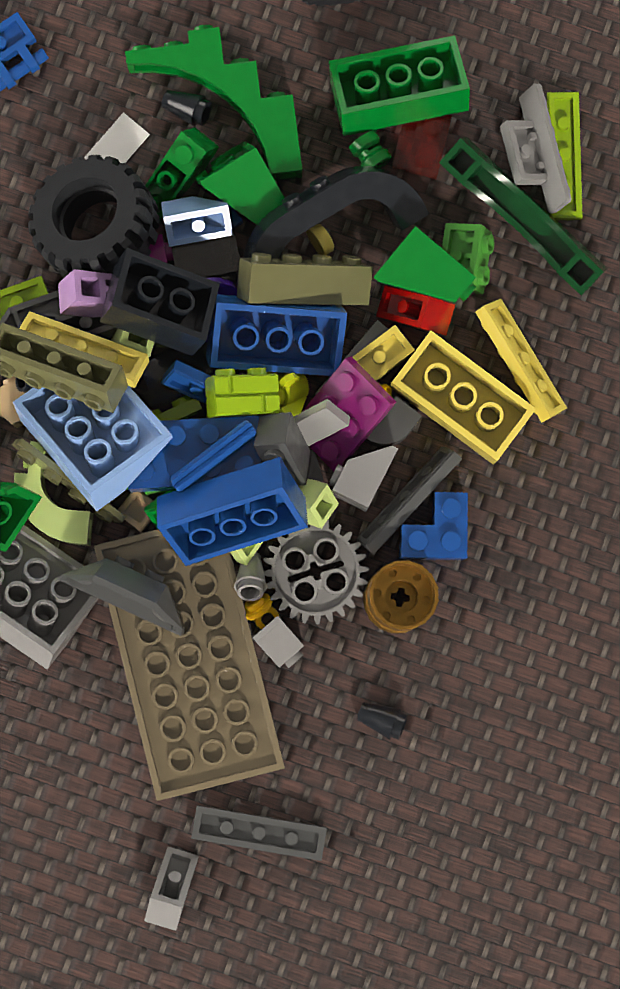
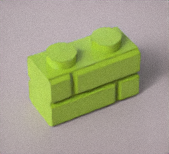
M266 368L247 369V374L235 375V369L215 370V375L205 378L208 418L260 416L280 413L277 373L267 374Z

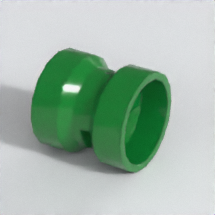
M375 130L365 133L348 147L352 155L359 158L361 166L382 168L392 159L389 151L380 145V137Z

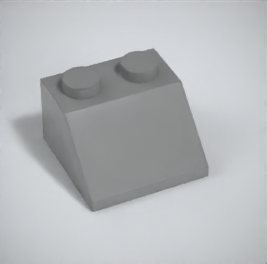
M390 446L349 459L344 467L338 464L329 481V485L333 487L332 493L334 496L366 512L398 448Z

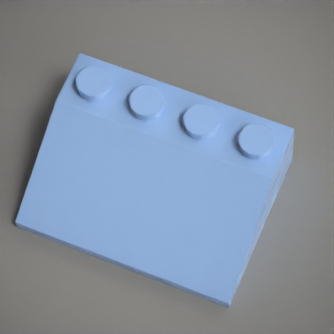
M130 386L127 387L114 413L103 409L101 411L93 410L86 406L84 402L73 398L71 400L63 399L56 395L54 391L43 387L41 389L32 388L12 402L23 425L96 511L123 493L173 438L172 434Z

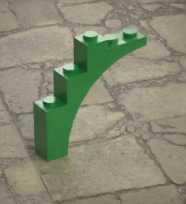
M199 25L195 27L194 30L188 31V44H183L181 41H170L165 43L163 47L151 48L150 45H138L130 51H125L129 73H159L180 77L202 85L223 98L242 116L255 134L265 156L267 167L274 180L302 178V163L293 94L286 95L285 92L269 93L267 98H261L256 61L238 58L232 60L230 64H224L219 27L213 28L212 25Z

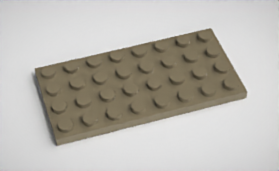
M159 529L94 545L97 561L105 558L115 561L116 557L119 556L135 563L132 570L144 575L148 569L165 577L162 584L170 587L185 628L183 636H179L108 603L156 800L160 801L284 769L285 766L249 623L245 617L246 612L243 599L237 595L234 588L237 575L231 553L229 552L185 566Z

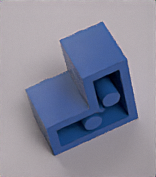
M435 492L432 495V525L402 524L400 526L399 559H467L468 493Z

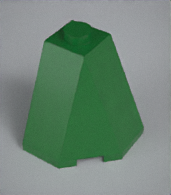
M245 141L216 157L211 162L212 170L208 174L204 170L195 177L198 184L255 224H258L269 212L282 205V200L284 199L282 192L257 148Z
M416 226L373 277L381 283L454 303L459 298L464 302L476 288L472 283L476 277Z
M0 482V550L4 552L8 550L42 498L39 494L17 483Z

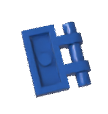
M18 12L0 23V92L6 87L9 90L17 85L15 81L30 71L32 74L40 69L39 65L49 59L43 48L33 54L27 49L36 43L37 40ZM19 54L23 61L7 70L3 64Z

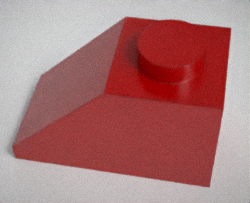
M384 286L376 317L446 336L455 304L431 296Z

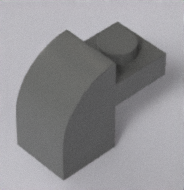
M396 396L394 400L397 403L366 438L365 442L376 447L394 446L410 434L422 415Z

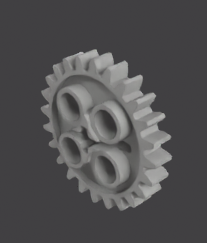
M327 520L322 529L310 525V528L289 533L286 539L282 536L277 537L280 543L279 547H268L275 554L274 558H264V562L272 566L271 570L264 571L265 576L272 577V581L267 583V589L276 590L270 599L271 601L278 599L283 601L279 607L280 611L290 607L291 619L295 618L298 613H301L302 623L306 624L309 616H314L316 625H319L321 616L326 615L331 623L333 622V612L337 611L342 617L345 616L343 610L345 604L353 609L355 608V604L351 600L352 596L363 597L357 586L367 585V581L360 578V574L368 572L369 568L359 566V562L366 558V554L356 555L355 551L361 546V543H349L352 537L351 531L344 536L340 535V524L333 531L329 529V520ZM326 542L333 544L336 548L335 556L330 560H323L318 557L317 549L320 544ZM293 552L301 553L304 556V565L298 570H292L286 565L288 555ZM338 561H343L344 563L342 567L322 572L320 580L315 581L313 576H308L295 582H288V577L310 571L312 563H316L318 567H324ZM334 573L341 574L346 580L345 587L336 592L331 591L327 586L328 577ZM302 583L311 584L314 588V596L308 601H301L296 596V589Z

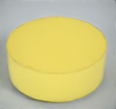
M317 224L307 230L311 244L320 255H327L334 251L332 238L321 224Z

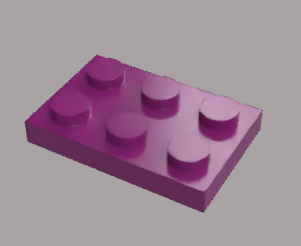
M352 356L345 358L303 410L305 411L328 399L350 416L349 426L309 446L333 472L338 464L341 466L345 465L347 460L350 459L397 403Z

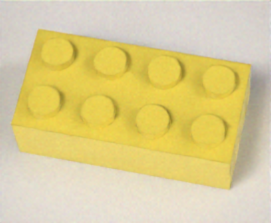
M432 331L428 333L390 386L392 390L493 465L499 460L536 410L535 407Z

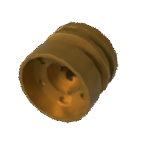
M409 560L394 561L382 567L367 582L363 594L364 609L369 620L379 629L389 633H406L425 624L434 614L439 601L438 586L432 574L422 565ZM397 591L401 592L402 598H406V602L400 604L399 607L396 606V601L391 599V596L396 594Z

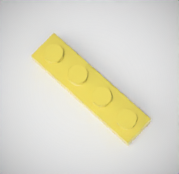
M498 299L478 309L475 313L480 319L483 329L489 334L497 348L498 354L513 374L516 384L522 389L530 404L536 408L534 413L539 417L540 421L544 422L566 410L565 403L502 299Z
M29 311L19 328L122 365L128 386L133 388L136 387L149 363V357L146 353Z

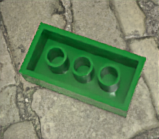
M455 35L329 61L330 84L343 136L469 111L470 87Z

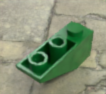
M196 127L181 131L145 185L156 201L158 207L156 213L160 217V222L163 220L161 202L180 199L195 182V177L204 171L219 149L218 145Z

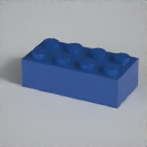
M217 294L208 331L206 360L212 368L239 370L266 368L267 372L332 376L342 361L347 312L342 305L247 303L237 296Z
M259 415L160 421L172 434L173 438L129 485L128 489L131 493L176 490L170 482V477L244 420H248L257 432ZM255 437L191 485L261 463V459L254 448Z
M281 457L191 485L182 492L176 490L157 496V528L185 566L308 528L306 497Z

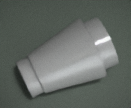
M257 552L247 565L240 564L234 584L237 595L245 601L259 600L267 589L261 555Z

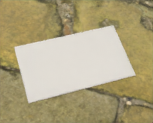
M123 112L84 158L87 160L89 155H101L103 159L110 156L118 159L120 163H126L150 134Z

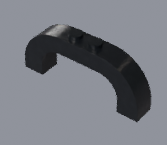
M372 166L349 167L328 177L326 175L318 177L310 183V188L300 194L295 192L282 200V205L269 212L256 225L247 241L243 258H252V253H266L272 255L271 259H280L283 249L292 239L351 203L361 199L380 201L392 224L402 231L429 215V212L418 193L408 183L394 174Z

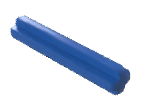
M244 420L170 477V482L178 492L184 491L255 437L257 432L248 420Z

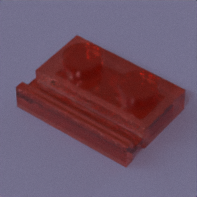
M452 115L402 124L391 169H400L408 173L437 179L440 167L439 162L442 159Z

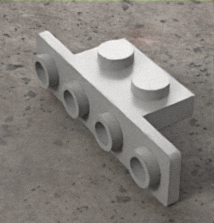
M533 84L519 97L524 120H506L500 126L514 184L541 185L548 212L557 213L571 202L570 188L566 180L562 158L557 146L542 85Z

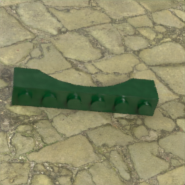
M460 138L439 162L463 186L477 195L511 224L544 257L557 274L581 296L608 269L519 185H515L514 180L469 138Z

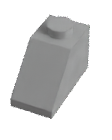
M279 616L274 618L253 637L256 643L279 668L284 663L289 668L303 656L299 650L304 645Z
M167 847L149 900L145 922L176 931L197 865L198 855Z

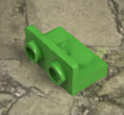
M445 223L442 249L476 277L472 282L476 286L473 292L484 294L485 286L488 285L490 279V270L488 268L489 255L494 250L492 232L482 224Z

